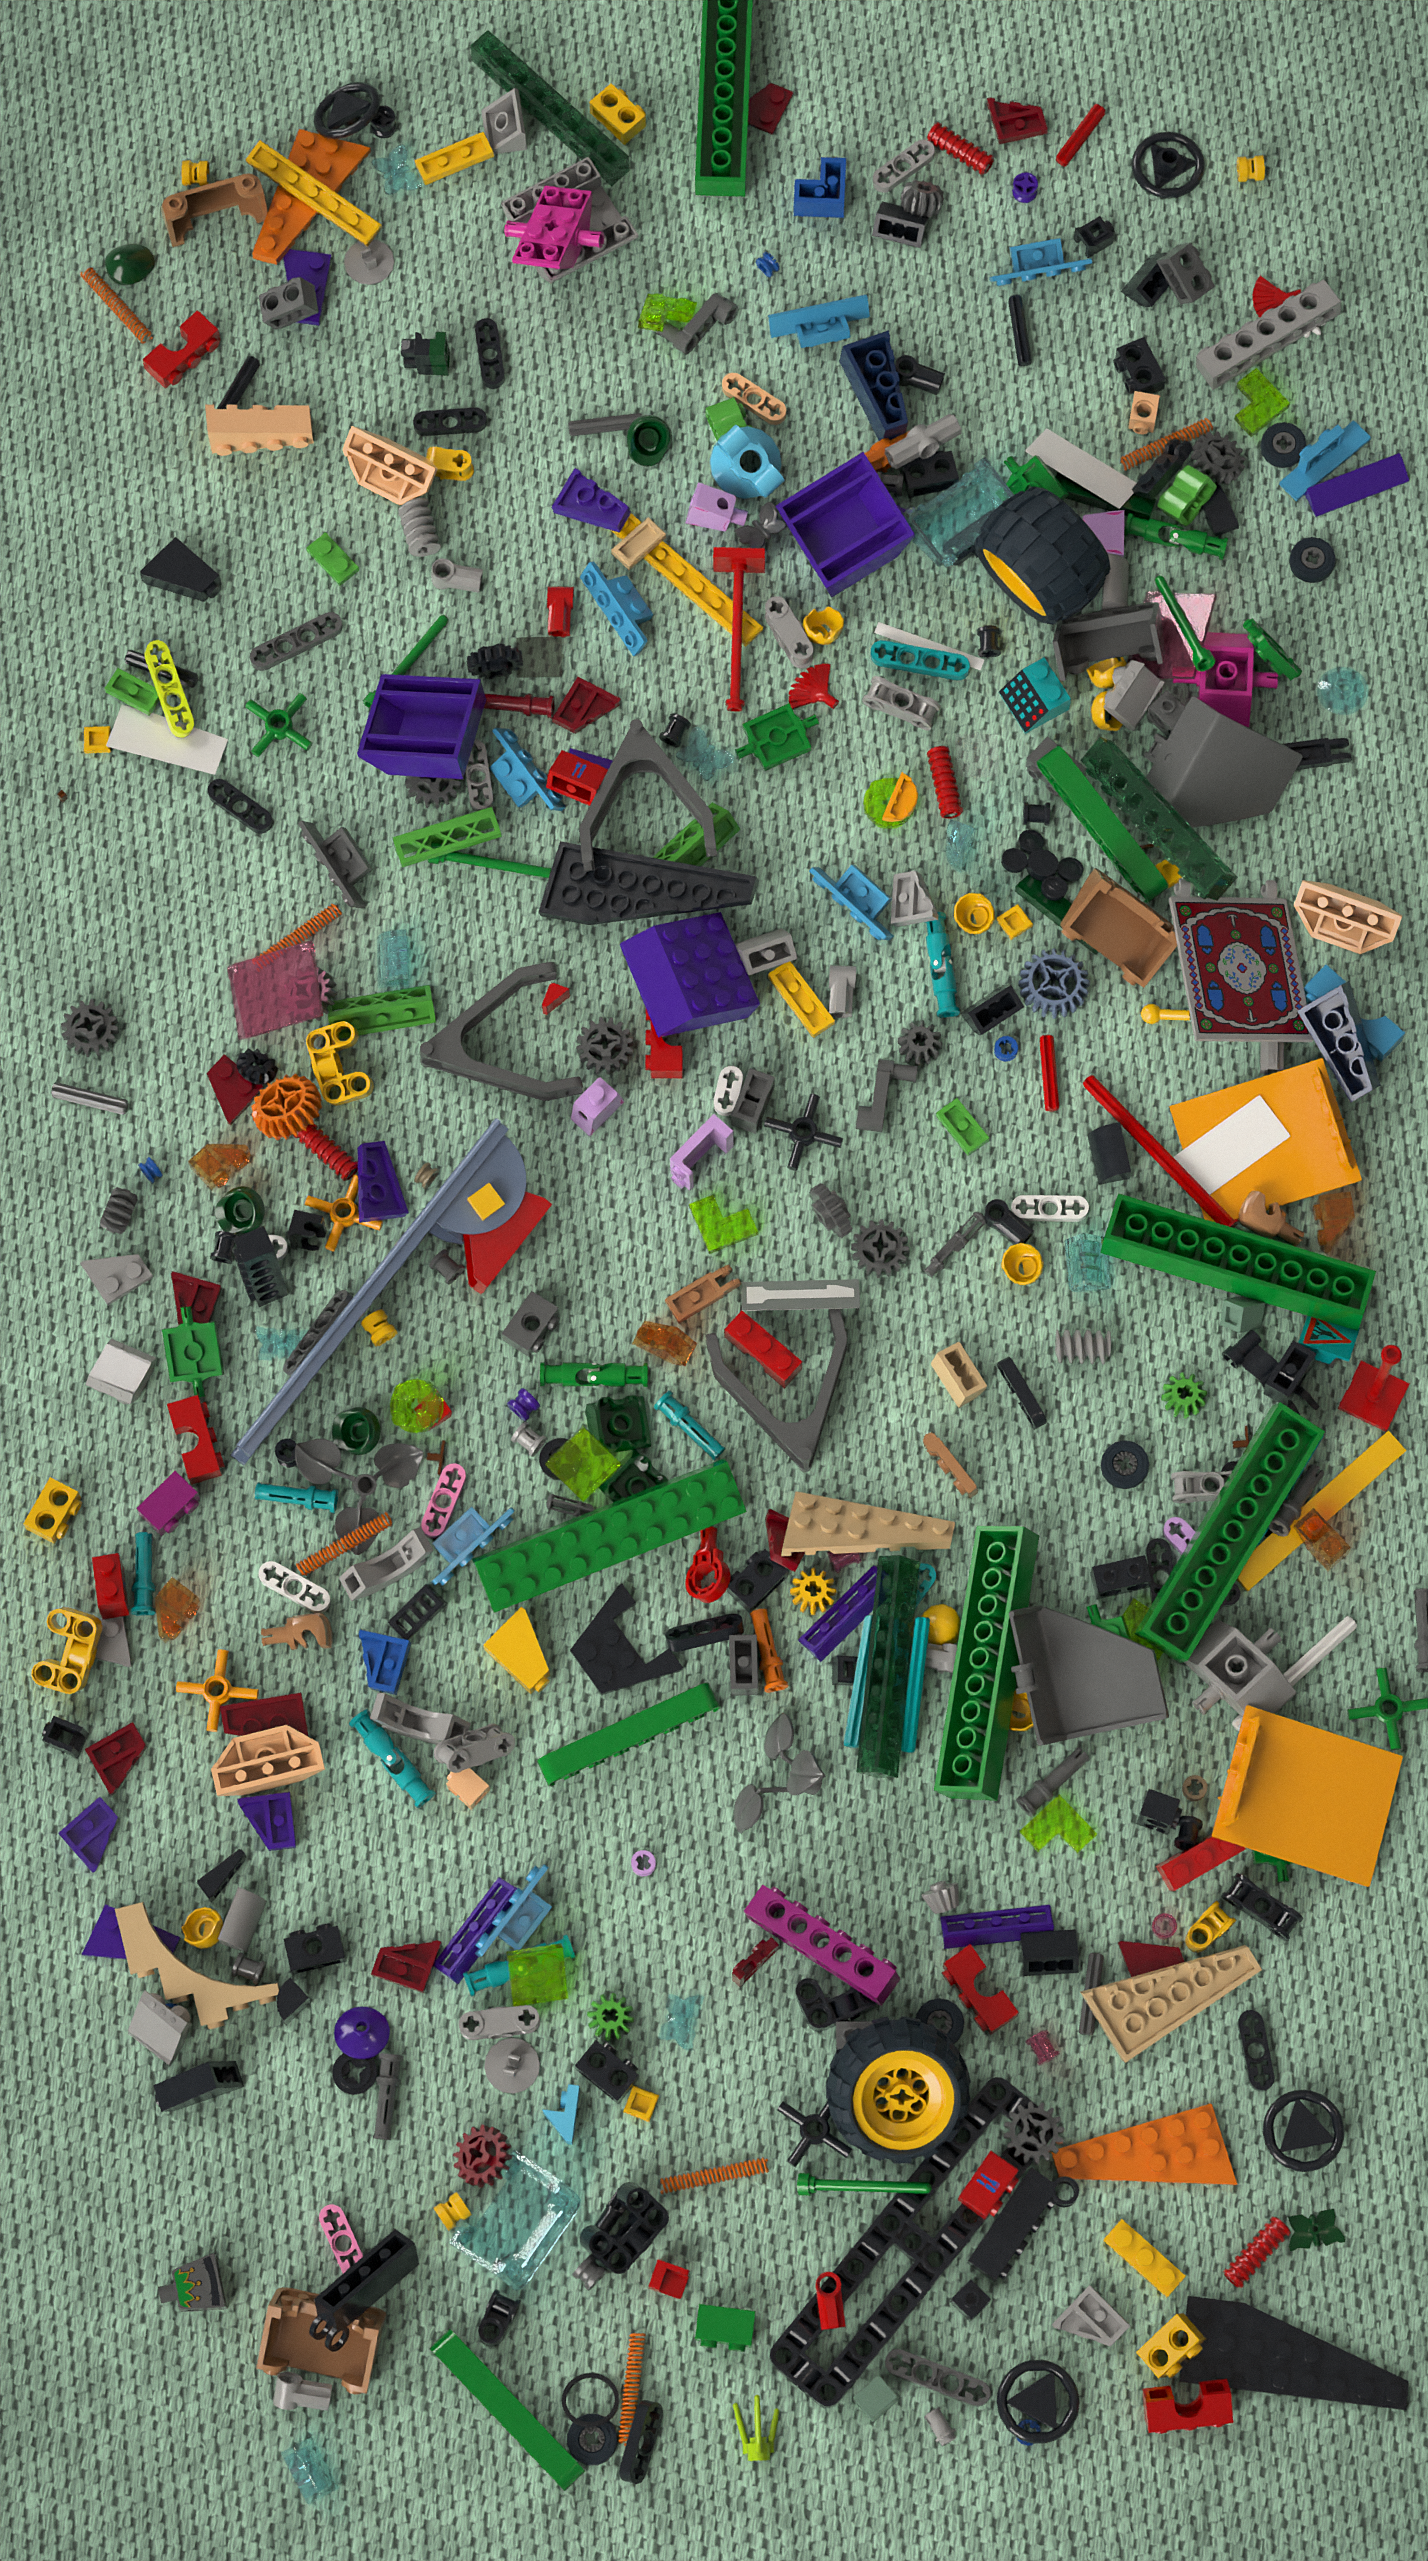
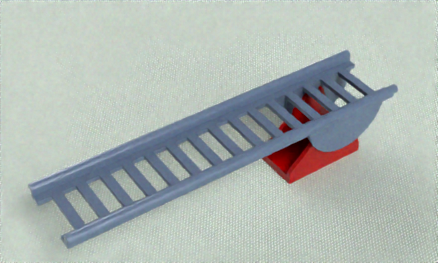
M494 1119L237 1443V1447L230 1454L232 1458L236 1459L243 1466L246 1464L428 1233L446 1242L464 1244L468 1285L479 1294H482L552 1206V1203L544 1197L525 1191L526 1170L523 1159L515 1145L505 1136L509 1129L500 1120ZM490 1183L505 1205L482 1221L467 1201V1198Z

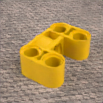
M345 1021L313 1030L306 1039L312 1060V1068L319 1083L324 1100L335 1106L366 1098L374 1089L372 1079L365 1073L354 1072L348 1075L344 1074L338 1051L354 1046L359 1038L357 1029ZM344 1028H349L351 1030V1037L347 1041H340V1031ZM319 1036H324L326 1038L325 1046L322 1049H315V1039ZM364 1078L367 1083L366 1088L363 1091H355L354 1084L356 1080ZM339 1086L341 1088L340 1097L334 1100L330 1099L329 1092L331 1088Z
M69 1607L58 1608L49 1613L47 1626L52 1632L68 1637L62 1660L60 1662L47 1659L34 1665L31 1675L35 1683L40 1686L72 1694L82 1690L87 1684L103 1626L101 1620L94 1615ZM59 1613L64 1614L67 1618L65 1627L59 1626L56 1621ZM84 1621L91 1623L93 1627L91 1635L83 1632L82 1624ZM44 1665L48 1666L52 1671L50 1679L42 1676L41 1669ZM69 1673L77 1677L78 1684L76 1687H71L68 1684L67 1676Z

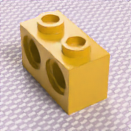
M612 83L589 102L590 113L624 145L646 127V113L643 108L638 104L634 105L629 100L627 94L621 88L617 89ZM610 103L615 104V106L608 107L606 105ZM627 119L633 120V122L631 123H625L623 121Z
M50 1477L23 1523L26 1530L55 1544L58 1538L63 1539L69 1527L66 1524L71 1515L76 1516L81 1508L82 1502L80 1501L81 1496L79 1492ZM61 1495L68 1496L66 1504L62 1506L55 1504L57 1497ZM49 1518L55 1520L53 1527L49 1529L41 1527L44 1520Z
M1180 2313L1168 2321L1136 2353L1158 2378H1166L1167 2376L1172 2378L1182 2369L1180 2364L1187 2357L1192 2359L1203 2349L1201 2344L1206 2338L1184 2313ZM1182 2330L1189 2337L1186 2346H1182L1178 2341V2334ZM1160 2350H1164L1168 2354L1166 2365H1162L1158 2361Z

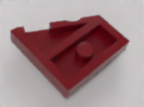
M992 97L987 98V107L999 145L1047 134L1048 128L1041 107L1033 105L1024 106L1010 101V104L996 102L995 98Z
M577 677L554 714L552 722L576 734L620 706L621 698Z
M772 1937L767 1941L761 1940L753 1948V1954L746 1960L742 1959L733 1968L732 1980L741 1987L779 1949V1944Z

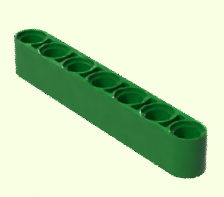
M1056 746L1037 760L1036 763L1041 773L1136 893L1139 892L1145 898V903H1149L1168 888V883L1063 748Z
M703 1683L539 1758L537 1763L547 1785L553 1786L555 1781L562 1778L564 1780L579 1774V1771L586 1767L591 1769L604 1763V1759L610 1756L615 1758L630 1751L629 1748L632 1746L646 1744L654 1740V1736L661 1733L665 1735L679 1729V1725L687 1721L690 1724L705 1717L704 1714L712 1710L716 1712L720 1709V1706L710 1684Z
M450 2328L429 2348L564 2491L585 2472L578 2462Z

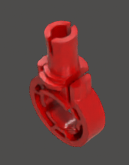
M713 1526L700 1530V1549L693 1555V1564L690 1566L685 1580L687 1592L703 1603H711L719 1599L727 1590L730 1582V1569L723 1561V1551L717 1549L718 1530ZM715 1571L714 1579L717 1582H712L709 1587L701 1589L703 1577Z

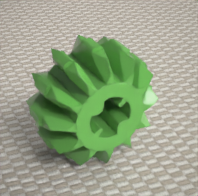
M1181 1372L1179 1380L1171 1376L1169 1378L1170 1384L1163 1385L1162 1389L1166 1393L1161 1395V1400L1167 1402L1165 1405L1166 1410L1175 1408L1174 1417H1177L1179 1412L1183 1411V1417L1187 1419L1189 1418V1410L1194 1415H1198V1407H1205L1206 1401L1202 1398L1207 1396V1391L1201 1389L1204 1384L1202 1380L1194 1383V1374H1191L1189 1379H1185L1184 1372ZM1183 1391L1189 1392L1185 1400L1180 1398Z
M612 1993L610 2001L607 2002L605 1995L602 1994L600 1995L602 2004L600 2005L592 2001L591 2006L596 2011L587 2012V2017L595 2019L588 2023L590 2029L598 2027L595 2032L596 2037H600L605 2031V2040L610 2041L611 2033L615 2032L616 2039L620 2040V2029L625 2033L630 2032V2028L624 2022L634 2023V2017L627 2016V2014L633 2011L632 2006L622 2008L627 2001L625 1997H622L616 2003V1994ZM615 2011L617 2021L610 2020L608 2023L605 2022L606 2016L604 2014L606 2012L611 2014Z

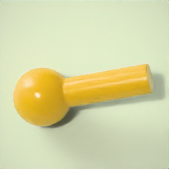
M1147 1004L1141 1011L1142 1019L1148 1024H1155L1160 1020H1191L1189 1010L1160 1009L1156 1004Z

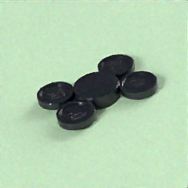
M1025 830L1018 838L1020 849L1010 848L1003 853L1001 858L1002 866L1011 873H1019L1026 868L1032 878L1043 881L1041 892L1044 897L1052 901L1063 899L1067 892L1065 881L1076 882L1082 877L1084 872L1082 863L1071 857L1064 858L1058 862L1057 857L1052 852L1042 849L1044 839L1040 833L1034 830Z

